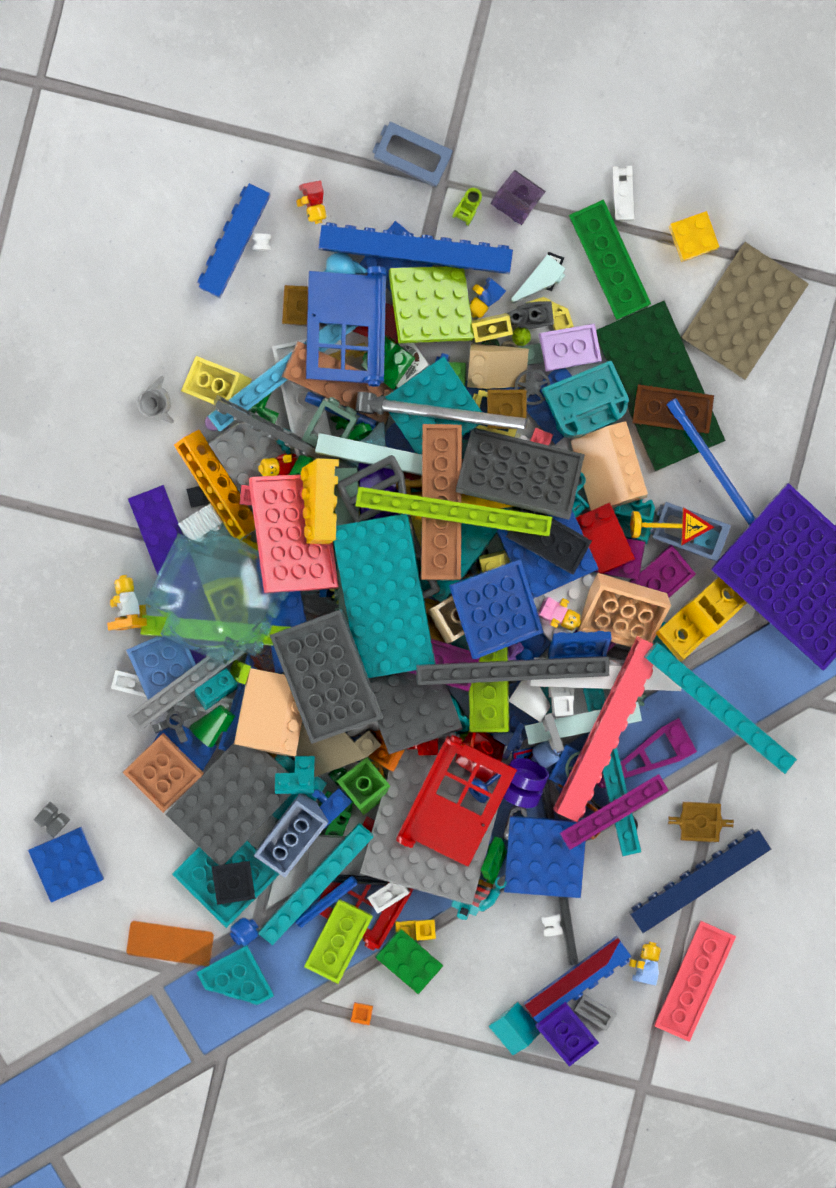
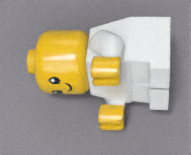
M121 575L114 582L118 595L113 596V599L110 600V606L119 607L118 617L127 618V615H139V604L134 594L133 579L127 577V575Z

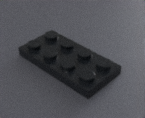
M523 508L519 510V512L548 516L544 513ZM553 518L549 537L509 530L505 536L571 575H574L592 540Z

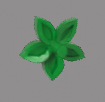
M332 416L330 418L333 422L337 423L335 426L336 430L341 428L345 430L350 422L339 416Z

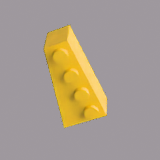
M317 458L302 468L303 517L306 524L304 536L306 537L307 544H330L336 540L337 514L333 513V510L337 504L334 488L335 484H338V476H335V466L339 467V459Z

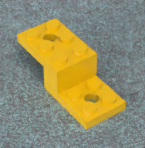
M717 577L700 594L691 599L656 632V635L681 662L707 637L718 631L747 602L721 578ZM724 591L729 593L730 599L724 596ZM678 631L684 634V640L678 636Z

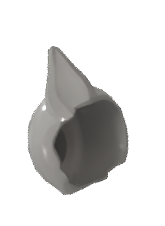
M160 376L146 391L139 395L138 406L141 414L172 424L174 420L167 413L171 407L168 392L162 388L164 377Z

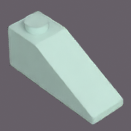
M547 254L513 296L511 302L516 303L553 286L555 282L559 284L566 276L563 273L565 268Z

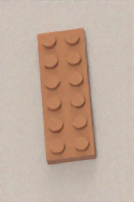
M297 341L281 376L324 397H333L340 401L341 405L348 406L354 410L356 408L358 392L373 393L380 397L381 395L387 396L397 389V387L395 389L388 387L384 382L380 383L378 387L368 386V383L306 379L307 345ZM319 351L318 368L341 369V361ZM345 363V370H358ZM387 411L383 415L378 414V412H374V414L361 413L382 424L386 423L390 415Z

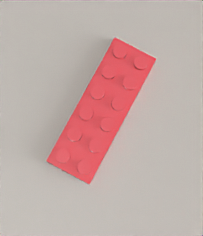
M700 920L656 1019L655 1027L690 1042L735 941V935Z

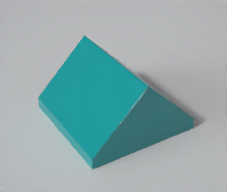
M518 1001L489 1025V1028L512 1055L528 1047L540 1034L535 1026V1021Z

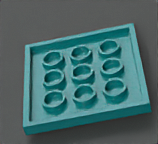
M444 356L386 396V400L482 412ZM389 412L416 454L421 455L423 424L462 425V437L480 425L477 423Z
M247 840L225 864L250 860L255 897L257 898L280 874L254 856L257 849ZM198 847L172 875L227 928L255 899L217 905L212 866L218 864Z

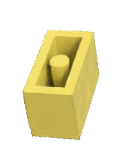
M507 313L472 320L471 323L474 333L473 341L475 343L513 335L510 316Z

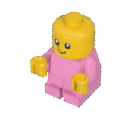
M550 597L544 598L538 611V616L550 621V626L557 628L560 623L562 627L573 631L581 624L580 614L567 609L568 600L562 598L557 602Z

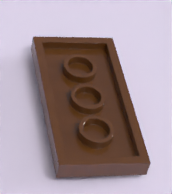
M637 385L632 423L684 430L678 419L674 417L666 405L669 401L676 398L697 432L709 434L714 395Z

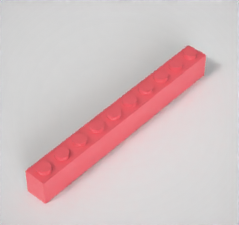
M639 636L636 637L553 808L556 813L576 822L584 816L586 803L592 799L596 783L598 784L601 781L602 770L604 766L609 764L612 750L618 746L619 735L621 731L623 732L626 729L629 715L635 711V702L643 694L646 680L652 676L653 664L644 656L654 643Z

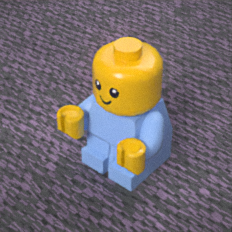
M649 942V944H643L640 954L642 959L638 963L637 960L630 959L629 966L637 970L636 974L632 977L633 981L650 985L657 984L659 975L657 961L661 953V948L656 946L657 943Z

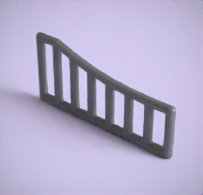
M390 455L336 484V488L354 522L365 521L383 511L370 509L359 515L354 506L357 494L350 498L345 489L346 486L390 464L395 475L370 487V489L383 490L398 482L399 493L407 494L404 474L395 456ZM409 515L416 559H418L421 566V546L415 533L411 515ZM428 580L431 588L423 591L424 600L440 591L436 580Z

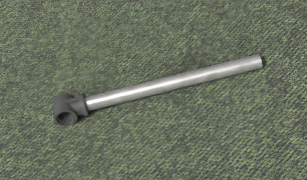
M358 392L355 411L366 414L378 412V414L383 415L387 411L522 430L526 429L527 424L526 418L386 400L384 395L377 397V394Z

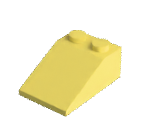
M196 356L181 391L214 405L217 395L229 400L250 384L252 379L239 372Z

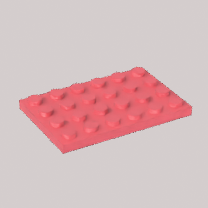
M301 475L249 478L264 593L338 588L333 543L307 544L306 537L304 536L306 524L303 517L304 500L302 499L303 481L301 480Z

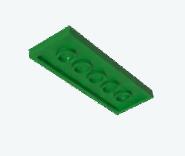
M604 199L570 214V221L615 319L619 320L651 305L650 299Z

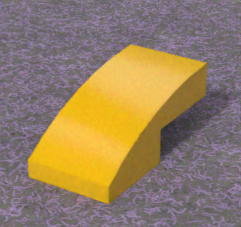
M434 919L395 921V931L397 932L401 928L414 940L436 939Z

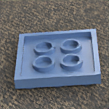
M157 636L126 650L148 700L196 665L184 638Z

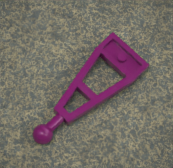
M677 718L658 729L620 761L624 778L679 762L696 753L697 750L680 719ZM665 733L677 756L651 764L644 749ZM639 754L645 766L627 771L625 765ZM602 775L601 781L597 785L601 788H606Z

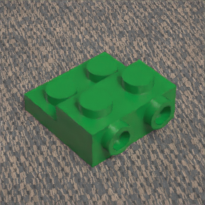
M385 335L384 383L388 387L395 389L415 360V357L391 337ZM366 352L362 357L363 363L361 366L367 370Z

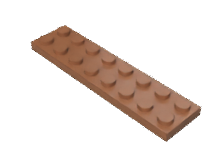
M423 424L422 497L461 503V493L455 491L461 471L462 425ZM422 517L421 580H461V523Z

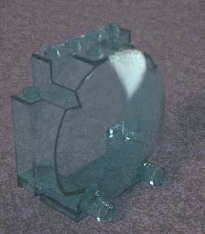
M210 530L203 543L181 534L177 535L145 604L152 611L167 617L160 633L163 637L226 665L234 656V648L254 657L257 653L261 652L264 645L262 641L265 635H269L272 628L270 624L273 618H277L280 612L279 605L281 601H285L288 592L264 593L259 551L237 538Z

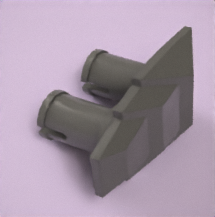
M551 301L528 302L507 313L510 316L511 325L519 326V328H528L529 330L554 324Z

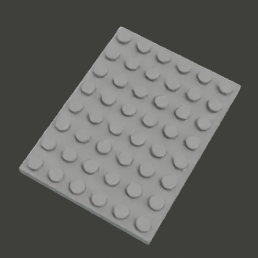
M443 737L438 738V753L445 741ZM405 749L394 772L389 770L386 781L391 787L381 798L372 829L374 836L368 843L360 874L472 905L498 809L469 867L415 841L416 843L413 848L400 844L396 841V838L437 755H418V749ZM455 754L447 771L468 781L472 773L455 762L457 756ZM509 756L508 759L502 757L501 762L509 765L512 757ZM445 775L436 794L457 803L466 785ZM500 777L487 787L490 793H493ZM468 789L461 806L482 815L488 801L480 803L472 796Z

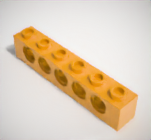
M198 429L174 444L233 540L237 542L254 532L256 529L253 513L247 505L240 504L241 494L201 431Z

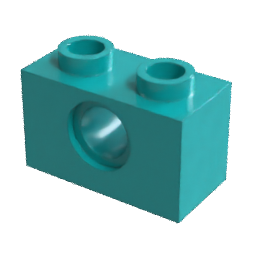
M225 668L196 688L195 697L203 708L208 710L237 690V682L227 668Z

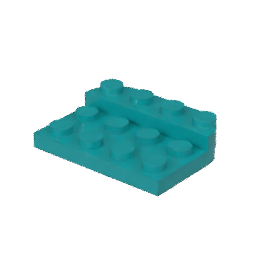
M612 361L542 389L557 423L556 428L565 438H579L619 421L625 415L628 408V395Z

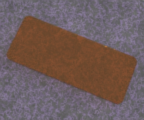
M132 921L130 923L126 953L138 957L208 966L211 959L214 934L210 931Z

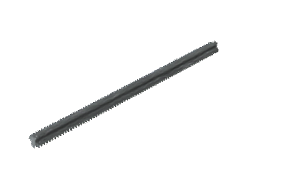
M547 780L545 788L542 790L543 796H541L543 797L541 800L544 802L542 803L543 809H545L543 811L546 814L544 816H546L545 818L555 819L551 792L549 790V780ZM559 897L558 899L560 900L558 901L560 902L558 904L561 906L559 907L561 908L560 913H562L560 915L563 918L561 919L563 920L562 925H564L562 926L564 927L563 932H565L563 934L566 937L564 939H566L565 944L567 945L565 946H567L566 951H568L566 953H568L567 956L569 957L567 958L570 960L568 965H577L579 963L568 897Z

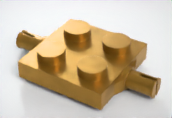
M682 801L680 817L668 816V820H676L668 821V824L680 826V840L719 842L722 827H734V824H726L734 823V819H722L721 803Z

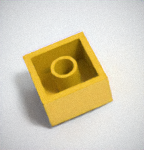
M707 211L669 225L681 263L713 252L719 248Z

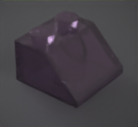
M514 170L500 187L490 204L509 216L513 221L523 225L546 191Z

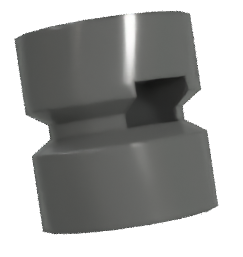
M49 802L35 817L34 821L41 827L46 826L47 833L54 838L70 819L63 813L58 814V808L52 802Z

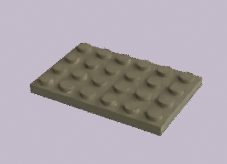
M744 242L681 338L746 380L809 283L747 242Z

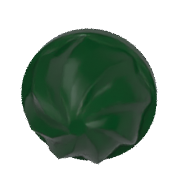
M344 767L332 770L328 776L338 786L337 780L344 776L347 770Z

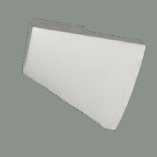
M527 680L520 681L509 699V702L539 722L542 721L551 706L540 686H530L527 684Z

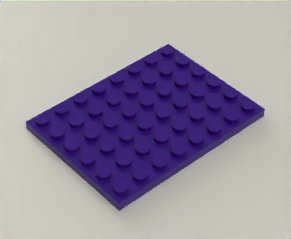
M786 483L713 565L711 570L824 671L836 658V526L794 487Z

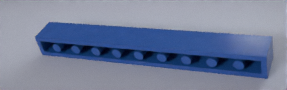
M326 222V225H321L319 250L508 275L511 270L513 249H509L507 245L490 247V243L479 242V245H474L469 240L452 242V239L447 237H441L440 240H436L430 235H422L420 238L414 237L413 233L402 232V235H397L392 230H383V233L375 232V228L364 227V230L356 229L357 226L345 225V228L337 227L336 223Z

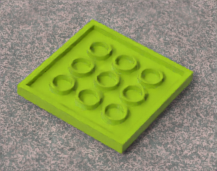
M447 266L389 269L399 343L472 341L474 339L464 269Z

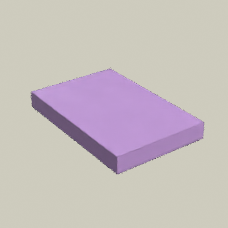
M595 324L539 333L546 371L602 361Z

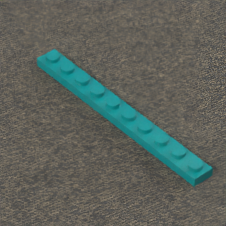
M656 642L644 656L781 772L786 774L797 759L659 643Z
M582 688L588 712L601 710L606 701L603 688ZM617 747L610 754L611 760L609 764L604 766L602 770L609 803L627 793ZM633 813L614 823L622 857L642 852Z

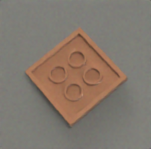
M164 733L123 771L163 813L204 774Z

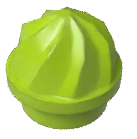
M518 327L513 331L512 340L516 345L525 346L529 343L531 334L527 328Z

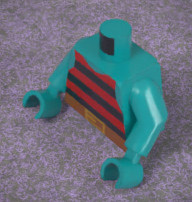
M500 877L495 880L496 886L493 888L494 884L479 879L472 905L452 900L451 906L459 909L457 917L461 920H467L469 914L476 916L479 911L484 912L492 907L501 893L500 889L506 886L507 881H505L503 886H499L497 881Z

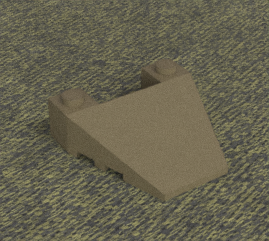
M302 722L296 756H315V777L368 757L382 743L369 730L355 742L347 732L311 744Z

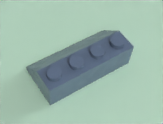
M304 793L298 794L260 843L254 856L285 878L329 822L317 802Z

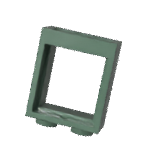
M326 397L319 406L302 440L316 448L318 436L312 432L326 407L350 420L341 438L348 439L360 416L356 415L357 411L348 406L344 408L339 405L340 401L337 399Z

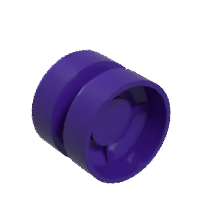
M524 758L514 759L509 766L517 769L503 798L519 807L534 808L539 804L549 773L545 767L535 761Z

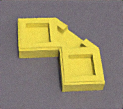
M541 297V298H538V299H535V300H532V301H529V302L551 301V300H549V299H547V298H545V297ZM551 301L554 331L574 327L568 309Z

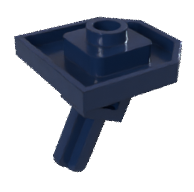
M520 722L514 733L511 731L486 732L493 736L494 739L507 745L502 756L503 758L508 759L515 748L520 749L524 741L521 738V732L525 724Z

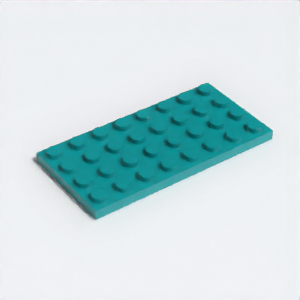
M399 514L337 525L334 546L349 627L368 678L416 670V665L436 664L409 515Z

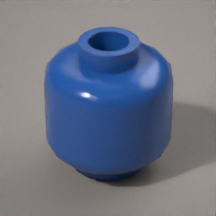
M243 917L231 926V933L229 935L238 946H247L258 937L256 929L259 927L253 919L248 920Z

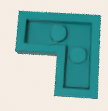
M295 756V773H275V794L314 793L315 756Z

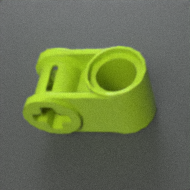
M477 188L468 189L456 207L452 218H458L469 226L482 201L480 190ZM475 192L479 195V199L476 202H470L468 195Z

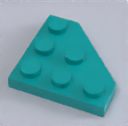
M248 945L196 972L205 990L214 991L255 1005H259L274 997V993Z

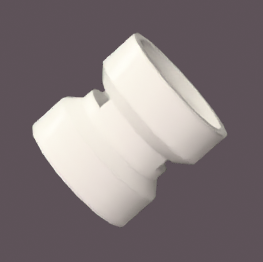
M560 914L541 917L542 923L545 925L543 930L544 936L563 934L559 923L561 920Z

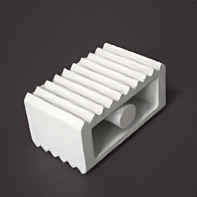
M211 503L178 523L191 544L195 542L196 545L206 539L204 535L211 532L214 534L222 529L220 525L223 524Z

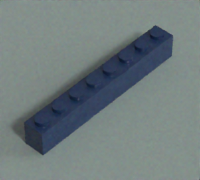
M749 829L743 834L744 837L739 841L734 839L727 844L728 848L723 851L721 849L717 850L707 862L702 860L695 865L696 869L691 872L689 870L685 871L675 883L673 881L668 882L663 886L664 890L659 893L657 891L653 892L647 897L648 900L646 902H638L631 907L632 911L629 913L642 933L656 926L770 851L771 847L758 829Z

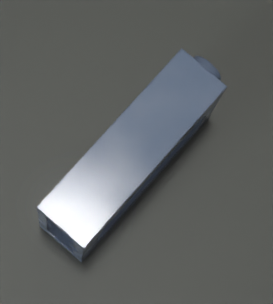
M391 121L388 126L384 125L380 134L383 138L380 143L376 142L372 151L375 154L374 159L437 188L453 154V150ZM397 135L438 154L441 159L436 170L430 172L387 152L386 148L391 137Z
M665 502V505H660L657 515L660 516L658 523H666L671 515L682 519L683 508ZM689 510L714 526L712 530L719 533L714 549H708L692 542L681 545V538L665 533L664 528L651 529V534H654L652 539L717 562L731 525Z

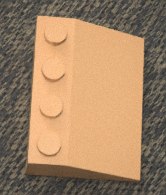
M626 421L570 440L573 452L585 454L581 473L584 474L586 479L584 490L590 510H594L609 502L613 508L647 498V489Z
M597 573L589 589L580 619L581 624L577 631L611 632V642L632 647L637 636L653 642L656 632L660 629L671 607L668 594Z
M250 668L234 744L282 756H296L302 718L285 675Z

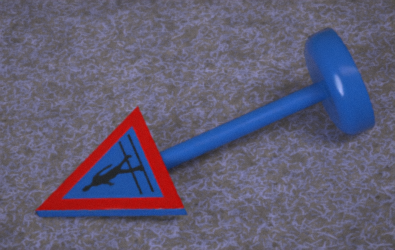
M533 747L512 752V760L517 758L530 759L533 755ZM497 773L486 783L474 778L472 784L489 792L487 787L501 777V775ZM469 787L472 796L480 803H485L489 800L488 796Z

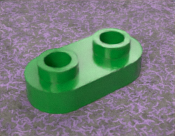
M363 422L356 425L348 439L360 442L371 435L373 430L370 424Z

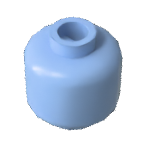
M545 741L533 747L531 759L539 765L548 768L559 760L561 752L557 753L556 749L552 750L549 741Z

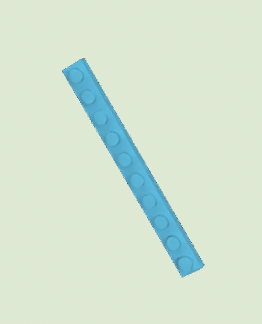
M327 324L320 329L319 343H337L341 339L342 325ZM346 325V335L357 326ZM319 348V351L323 353L329 348ZM292 352L240 390L229 401L249 410L288 380L281 376ZM217 410L208 415L218 431L223 430L234 421V416L228 413L226 415L221 414Z

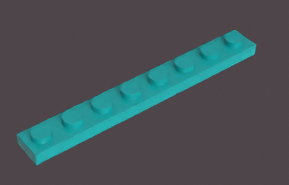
M358 823L262 926L258 934L271 945H274L370 842L374 835Z

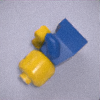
M490 277L486 279L487 283L484 287L478 284L472 287V290L478 294L469 303L473 318L475 316L482 318L488 311V306L497 302L506 292Z

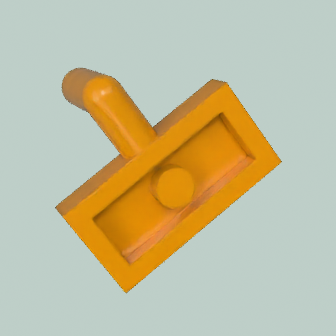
M139 605V616L138 614L127 615V619L126 617H117L115 621L108 622V630H128L147 626V618H142V615H147L146 605Z

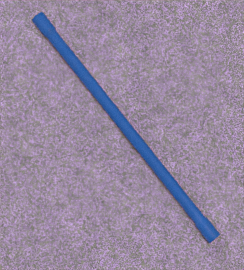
M676 398L672 399L666 405L674 417L678 419L748 525H750L755 516L685 414Z

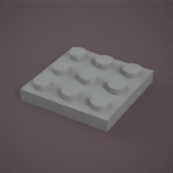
M246 422L237 423L208 442L239 491H241V485L249 486V478L262 476L258 470L262 459L276 458L284 454L277 442L267 436L268 433L262 430L257 432Z

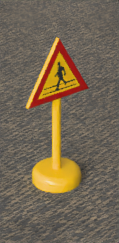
M684 507L682 524L642 523L641 514L638 511L632 512L630 521L632 538L640 536L642 527L682 528L681 545L714 528V526Z

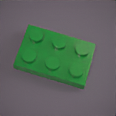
M401 928L375 956L378 961L417 994L426 987L443 967L441 962Z

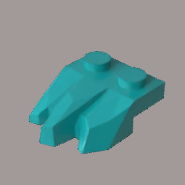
M642 500L617 506L614 513L626 539L646 542L645 544H648L652 528L642 527L640 536L632 538L630 521L632 512L638 511L641 514L642 523H653L655 513L653 501L648 500L646 503H643Z

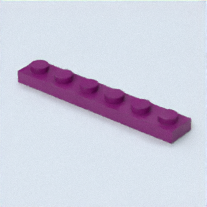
M657 774L560 832V835L569 850L669 790L661 776Z

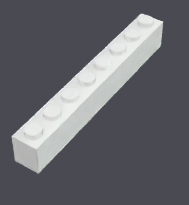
M609 660V676L527 680V684L541 687L611 689L623 664L618 660ZM653 665L652 676L646 680L644 690L681 691V687Z

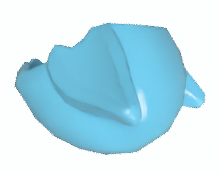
M337 252L327 258L324 272L366 274L367 270L358 262L352 260L348 254Z

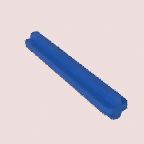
M311 391L305 396V402L318 408L323 399H325ZM328 407L325 408V411L350 421L349 419L333 411L332 409ZM356 413V415L360 416L356 423L357 425L364 422L365 424H370L372 430L375 428L376 420L361 413Z
M353 876L349 877L301 914L295 921L300 928L306 925L358 884L357 880Z

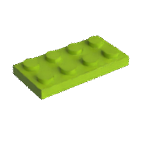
M338 899L304 967L339 984L373 915Z

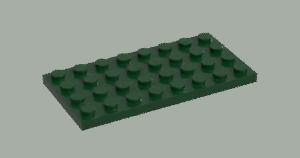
M665 300L596 330L598 342L607 362L612 361L628 395L627 409L632 420L637 385L705 394ZM713 410L709 434L699 433L708 448L726 441ZM634 423L654 471L699 453L685 430Z

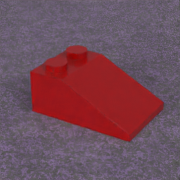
M610 502L576 517L583 535L592 540L589 549L600 574L635 560Z

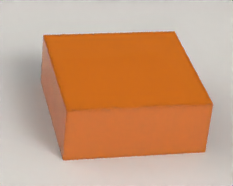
M354 1002L351 1022L370 1025L373 1005Z

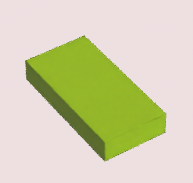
M235 660L231 666L230 674L237 682L246 684L251 666Z

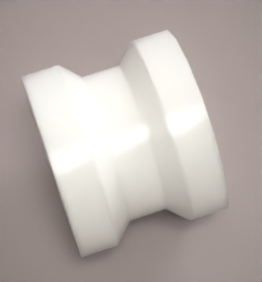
M252 234V239L254 240L252 251H271V246L269 245L270 234Z

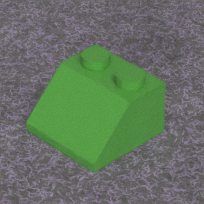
M367 757L337 780L340 787L363 815L378 805L381 798L391 787Z

